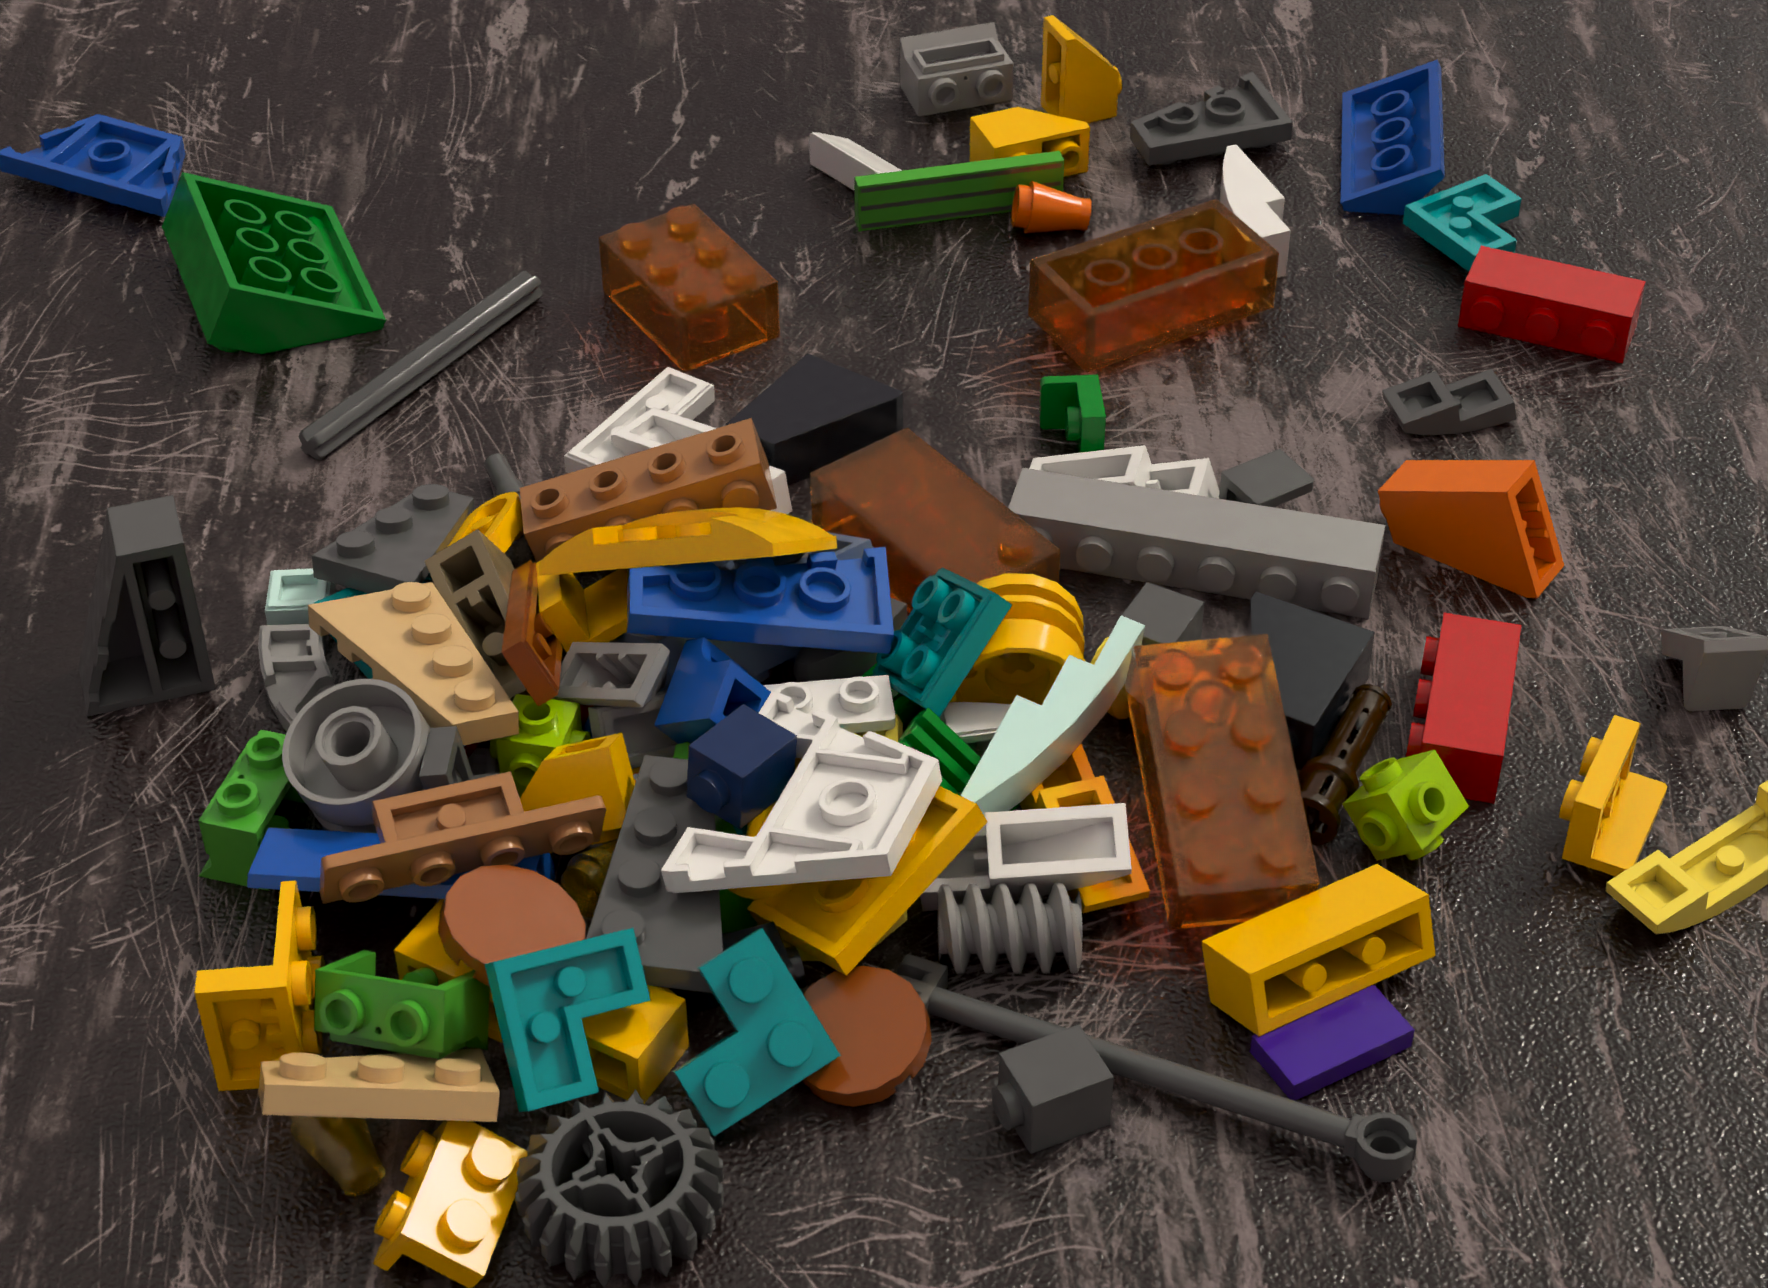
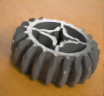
M637 1090L633 1092L627 1102H614L605 1091L599 1105L591 1108L575 1099L571 1118L567 1119L556 1115H549L546 1134L530 1135V1143L527 1147L528 1156L519 1159V1167L517 1169L518 1192H516L515 1197L518 1215L523 1218L525 1235L530 1240L531 1246L541 1247L542 1256L546 1259L549 1267L565 1262L566 1270L574 1281L590 1270L596 1271V1278L604 1288L614 1274L627 1273V1277L637 1287L642 1276V1270L651 1267L667 1277L672 1266V1256L693 1261L694 1253L697 1250V1240L711 1239L712 1231L715 1228V1216L721 1215V1207L724 1204L723 1184H721L724 1181L723 1162L718 1156V1151H715L714 1140L709 1134V1129L697 1128V1122L693 1118L690 1109L673 1113L666 1096H663L649 1106L644 1105L643 1099H641Z

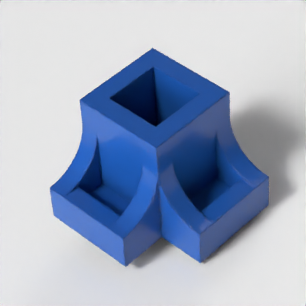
M705 637L689 639L684 644L654 726L678 744L687 741L691 744L742 704L759 713L771 691L750 676L747 670Z

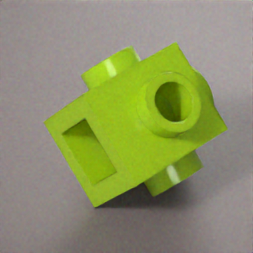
M515 695L512 702L518 710L519 734L490 740V755L492 758L498 759L500 774L511 771L519 798L522 796L541 762L557 746L591 739L590 732L582 730L580 703L550 699L538 707L531 696Z
M1436 750L1397 760L1395 758H1388L1373 765L1360 776L1363 786L1342 803L1355 824L1360 838L1369 847L1376 861L1400 855H1406L1408 860H1415L1431 853L1443 843L1444 838L1441 833L1469 807Z

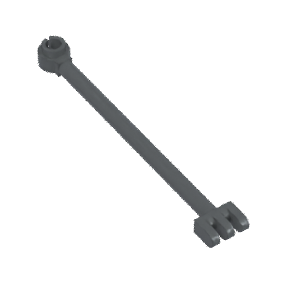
M907 955L897 968V974L910 982L920 996L929 1018L933 1015L1020 1044H1025L1067 1029L1063 1026L947 990L948 966L914 955ZM1086 1034L1111 1073L1342 1147L1343 1155L1355 1158L1364 1174L1372 1180L1378 1182L1397 1180L1411 1169L1412 1160L1415 1159L1416 1131L1410 1122L1399 1115L1390 1112H1377L1365 1117L1354 1113L1351 1119Z

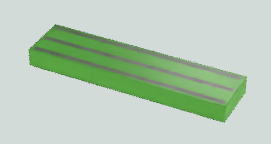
M1060 151L856 176L854 177L855 223L858 231H867L1012 212L1013 197L1018 184L1029 186L1030 182L1034 181L1063 192L1064 159Z

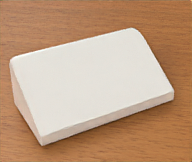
M812 132L809 135L810 164L854 190V177L902 171L848 138Z

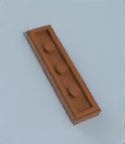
M530 560L512 571L501 653L539 707L558 695L563 645L539 613L536 562L533 563Z

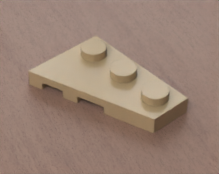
M481 1048L460 1049L440 1059L406 1053L329 1058L311 1053H288L282 1055L280 1061L261 1062L258 1090L262 1115L497 1122L500 1095Z

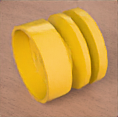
M1005 573L981 580L976 584L998 594L1011 603L1012 606L950 702L1012 704L1014 698L1018 695L1042 705L1068 656L1072 655L1085 661L1083 614L1075 597L1060 584L1035 574Z

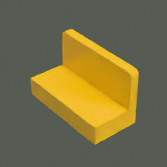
M538 562L536 563L539 613L563 645L566 652H568L572 642H610L627 632L628 568L618 569L583 589L573 573L539 576Z

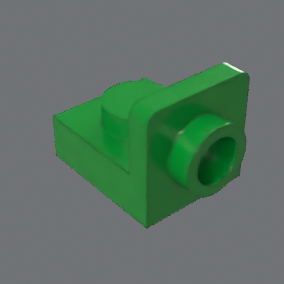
M1045 376L1040 380V428L1044 430L1065 429L1066 440L1076 441L1078 453L1104 450L1106 415L1099 376Z

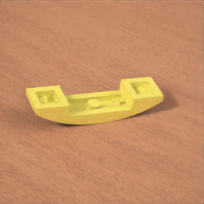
M1768 780L1759 785L1756 802L1753 806L1671 858H1668L1660 850L1653 852L1609 880L1606 884V892L1652 932L1662 934L1682 930L1717 916L1768 884Z

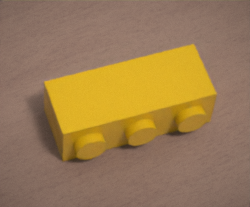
M1378 864L1201 941L1210 1002L1258 1037L1436 956L1429 894Z

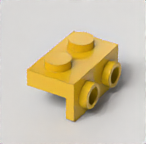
M1614 715L1603 740L1595 737L1590 738L1579 771V775L1584 776L1585 779L1583 782L1574 779L1570 781L1560 808L1559 818L1570 821L1562 859L1615 877L1637 863L1667 790V785L1664 782L1630 772L1641 723Z
M444 1120L433 1134L421 1130L409 1147L400 1167L401 1172L409 1175L403 1193L396 1190L391 1195L376 1222L374 1233L382 1236L383 1240L373 1264L388 1271L400 1256L404 1254L467 1288H473L486 1273L518 1190L517 1169L519 1167V1159L528 1156L527 1150L473 1121Z

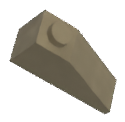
M477 529L424 562L436 589L511 701H513L516 694L530 695L501 653L512 571L515 569L511 560Z

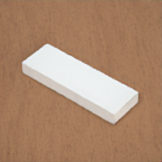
M667 367L564 455L565 472L571 473L626 456L615 445L613 434L653 407L694 420L715 401L714 385Z

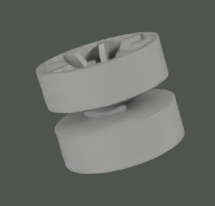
M377 679L346 681L319 693L295 716L283 742L282 761L284 771L292 786L326 831L377 833L372 817L373 801L424 790L419 773L430 727L411 697L398 686Z

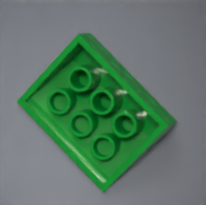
M182 172L162 224V229L208 344L230 353L241 350L264 354L383 329L386 318L332 206Z

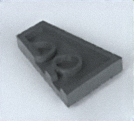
M439 484L419 486L407 497L389 508L379 510L373 518L352 531L339 535L336 541L313 554L314 578L366 593L391 590L395 586L406 582L422 583L424 580H432L424 561L447 548L465 519L475 510L474 498L450 492L447 487Z

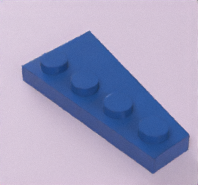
M886 547L866 548L863 551L862 558L838 560L834 551L808 553L806 563L775 566L772 557L746 559V563L738 569L720 570L713 562L631 568L627 584V633L683 638L705 637L708 640L890 654L894 629Z

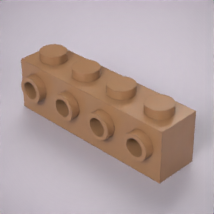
M752 418L520 488L524 536L536 562L542 560L552 550L570 538L591 528L624 525L641 518L678 511L731 507L765 510L777 508L769 463Z

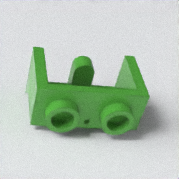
M260 729L259 733L247 742L242 753L198 820L205 851L210 856L198 875L199 877L247 886L248 872L268 827L290 829L288 820L283 816L274 815L275 811L283 799L300 803L305 802L292 786L284 771L282 749L286 734Z
M366 950L315 969L314 1031L330 1033L331 1041L440 1059L465 1046L488 1050L490 987L473 978L476 970L467 972L441 985H438V978L435 972L428 967H421L411 971L402 980L375 976L376 952Z

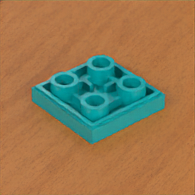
M943 567L938 569L935 575L926 578L915 591L912 599L913 609L900 630L894 631L890 654L877 653V665L872 671L873 674L871 676L889 675L891 689L924 709L929 707L940 717L1012 604L998 594Z

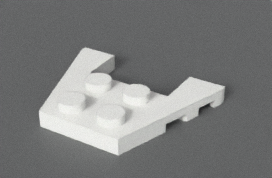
M771 692L759 713L797 735L796 758L802 760L757 836L751 837L687 827L661 869L666 891L673 893L892 876L942 782L939 761L934 757L870 730L863 737L840 728L837 716L820 709L809 715L795 709L792 697L782 693Z

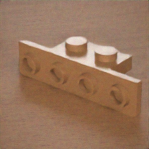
M510 771L373 801L372 817L380 844L324 856L321 859L320 895L323 904L338 900L352 903L363 902L376 897L383 890L413 883L418 886H433L448 880L454 874L471 871L481 866H514L524 858L550 852L559 855L577 853L587 848L591 843L600 841L606 813L603 799L601 796H593L524 812Z

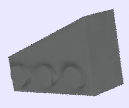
M173 495L107 508L79 662V673L87 717L216 689Z

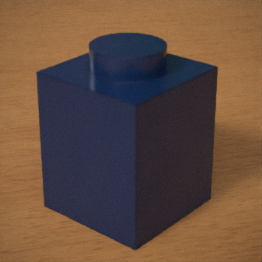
M742 704L689 745L687 798L696 802L703 810L714 813L736 828L742 829L779 799L795 772L797 735Z

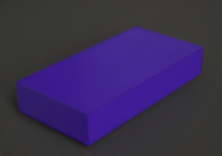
M1373 984L1262 1036L1252 1035L1250 1053L1289 1099L1296 1101L1411 1047L1415 1029Z

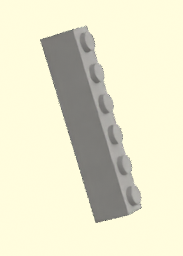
M1022 468L1006 512L1005 559L1244 599H1251L1255 592H1259L1310 610L1369 619L1379 573L1385 525Z

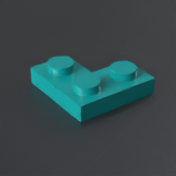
M1485 174L1405 205L1403 224L1458 263L1462 268L1470 271L1481 246L1515 253L1517 240L1497 225L1519 216L1522 198Z
M629 928L485 964L519 1112L532 1111L598 1093L599 1090L581 1018L650 1001L634 929Z
M759 928L697 967L735 1029V1032L673 1070V1073L711 1135L716 1136L841 1055L763 928Z

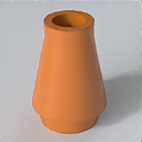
M1031 181L1029 186L1019 184L1016 186L1011 212L1012 227L1023 228L1024 234L1075 229L1086 231L1088 229L1091 217V199L1079 198Z

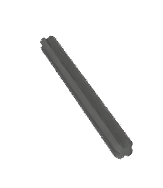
M527 271L519 272L301 430L298 437L302 443L300 447L306 455L310 454L316 460L323 459L539 300L542 296L539 286L541 284L540 279L536 275L532 277Z

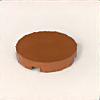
M511 865L481 866L460 876L445 896L440 909L438 933L446 954L457 966L460 960H462L468 967L476 970L473 978L489 986L485 964L585 940L586 929L585 921L577 903L559 884L536 871Z
M858 966L854 967L847 976L839 971H834L811 984L803 993L841 1055L801 1081L810 1088L811 1093L823 1101L850 1107L881 1102L897 1093L895 1086L904 1082L909 1075L913 1079L924 1066L932 1042L928 1012L912 984L891 970Z

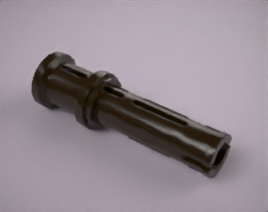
M1363 684L1355 688L1352 693L1354 695L1351 696L1348 706L1333 729L1320 756L1308 760L1299 773L1298 782L1300 787L1298 791L1289 795L1282 804L1279 816L1282 826L1298 841L1309 845H1323L1331 842L1337 835L1341 823L1339 814L1344 808L1342 803L1359 789L1356 774L1366 754L1369 752L1383 720L1388 716L1392 708L1389 695L1378 686ZM1351 734L1357 735L1352 744L1347 743ZM1341 754L1345 755L1344 760L1339 758ZM1331 777L1333 781L1327 790L1324 788V785L1328 778ZM1313 808L1317 809L1318 813L1313 823L1307 824L1306 820Z

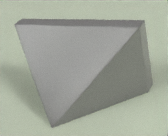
M572 642L561 664L558 695L552 699L580 703V705L643 708L665 687L670 650L662 643Z

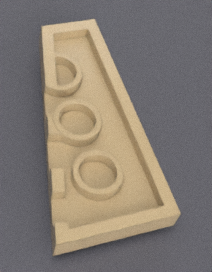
M406 582L395 586L391 590L308 605L309 627L321 637L331 634L336 638L338 651L352 663L358 660L365 662L372 668L373 679L389 682L404 690L414 701L430 728L457 726L463 746L519 734L517 708L432 582L423 584Z

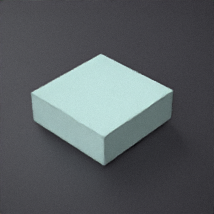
M313 568L271 571L265 606L267 625L309 624L308 605L334 594L335 583L314 578Z

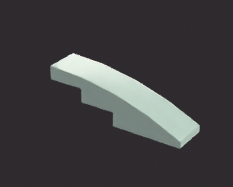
M1121 615L1094 665L1069 655L1042 705L1016 695L961 796L976 803L984 817L986 812L1009 811L1061 766L1107 713L1137 665L1145 625Z

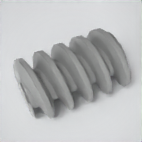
M1002 883L997 884L990 904H986L977 884H969L962 904H957L949 884H941L937 893L938 963L940 964L943 955H949L956 974L964 975L971 954H977L985 974H993L999 955L1006 954L1013 973L1021 974L1028 953H1034L1042 974H1047L1051 971L1056 953H1063L1070 972L1078 973L1082 961L1083 939L1080 892L1078 891L1075 902L1071 903L1064 884L1054 883L1047 902L1043 903L1034 883H1026L1018 904H1014L1007 885Z

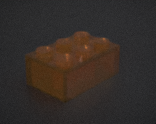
M694 203L688 206L675 207L668 213L639 223H630L624 225L619 230L599 236L604 293L683 372L780 337L778 281Z

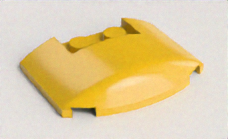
M731 507L678 511L641 518L624 525L588 529L570 538L538 562L539 576L774 557L837 549L836 536L805 520L765 509Z

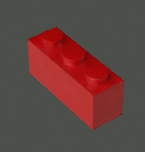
M1481 246L1465 279L1458 327L1623 363L1637 327L1646 281Z
M1444 613L1440 638L1426 636L1420 674L1433 676V680L1419 678L1413 717L1426 719L1425 724L1411 723L1406 757L1436 750L1464 799L1494 804L1504 757L1521 625Z

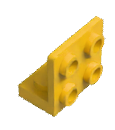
M281 881L273 965L197 971L194 994L219 1091L258 1089L261 1062L280 1061V1057L288 1053L321 1054L323 1033L314 1031L315 1010H313L315 1000V969L325 966V960L323 956H312L311 950L316 949L317 943L315 911L313 906L302 907L297 881Z

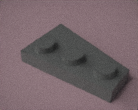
M1254 72L1239 77V86L1225 91L1222 87L1217 86L1204 91V100L1193 105L1178 102L1131 121L1130 140L1148 166L1155 164L1169 165L1177 160L1199 156H1218L1226 152L1227 146L1234 144L1240 149L1249 147L1263 148L1271 143L1291 140L1293 122Z

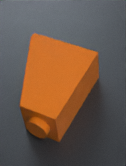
M1406 460L1378 490L1380 509L1387 520L1393 543L1520 596L1538 598L1565 566L1535 460Z

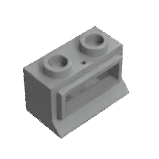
M994 22L900 38V87L918 117L1013 100L1014 63L998 40Z

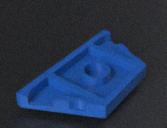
M100 114L77 121L70 127L56 129L39 135L41 147L26 153L15 152L10 146L0 150V171L162 217H165L185 158L182 136Z

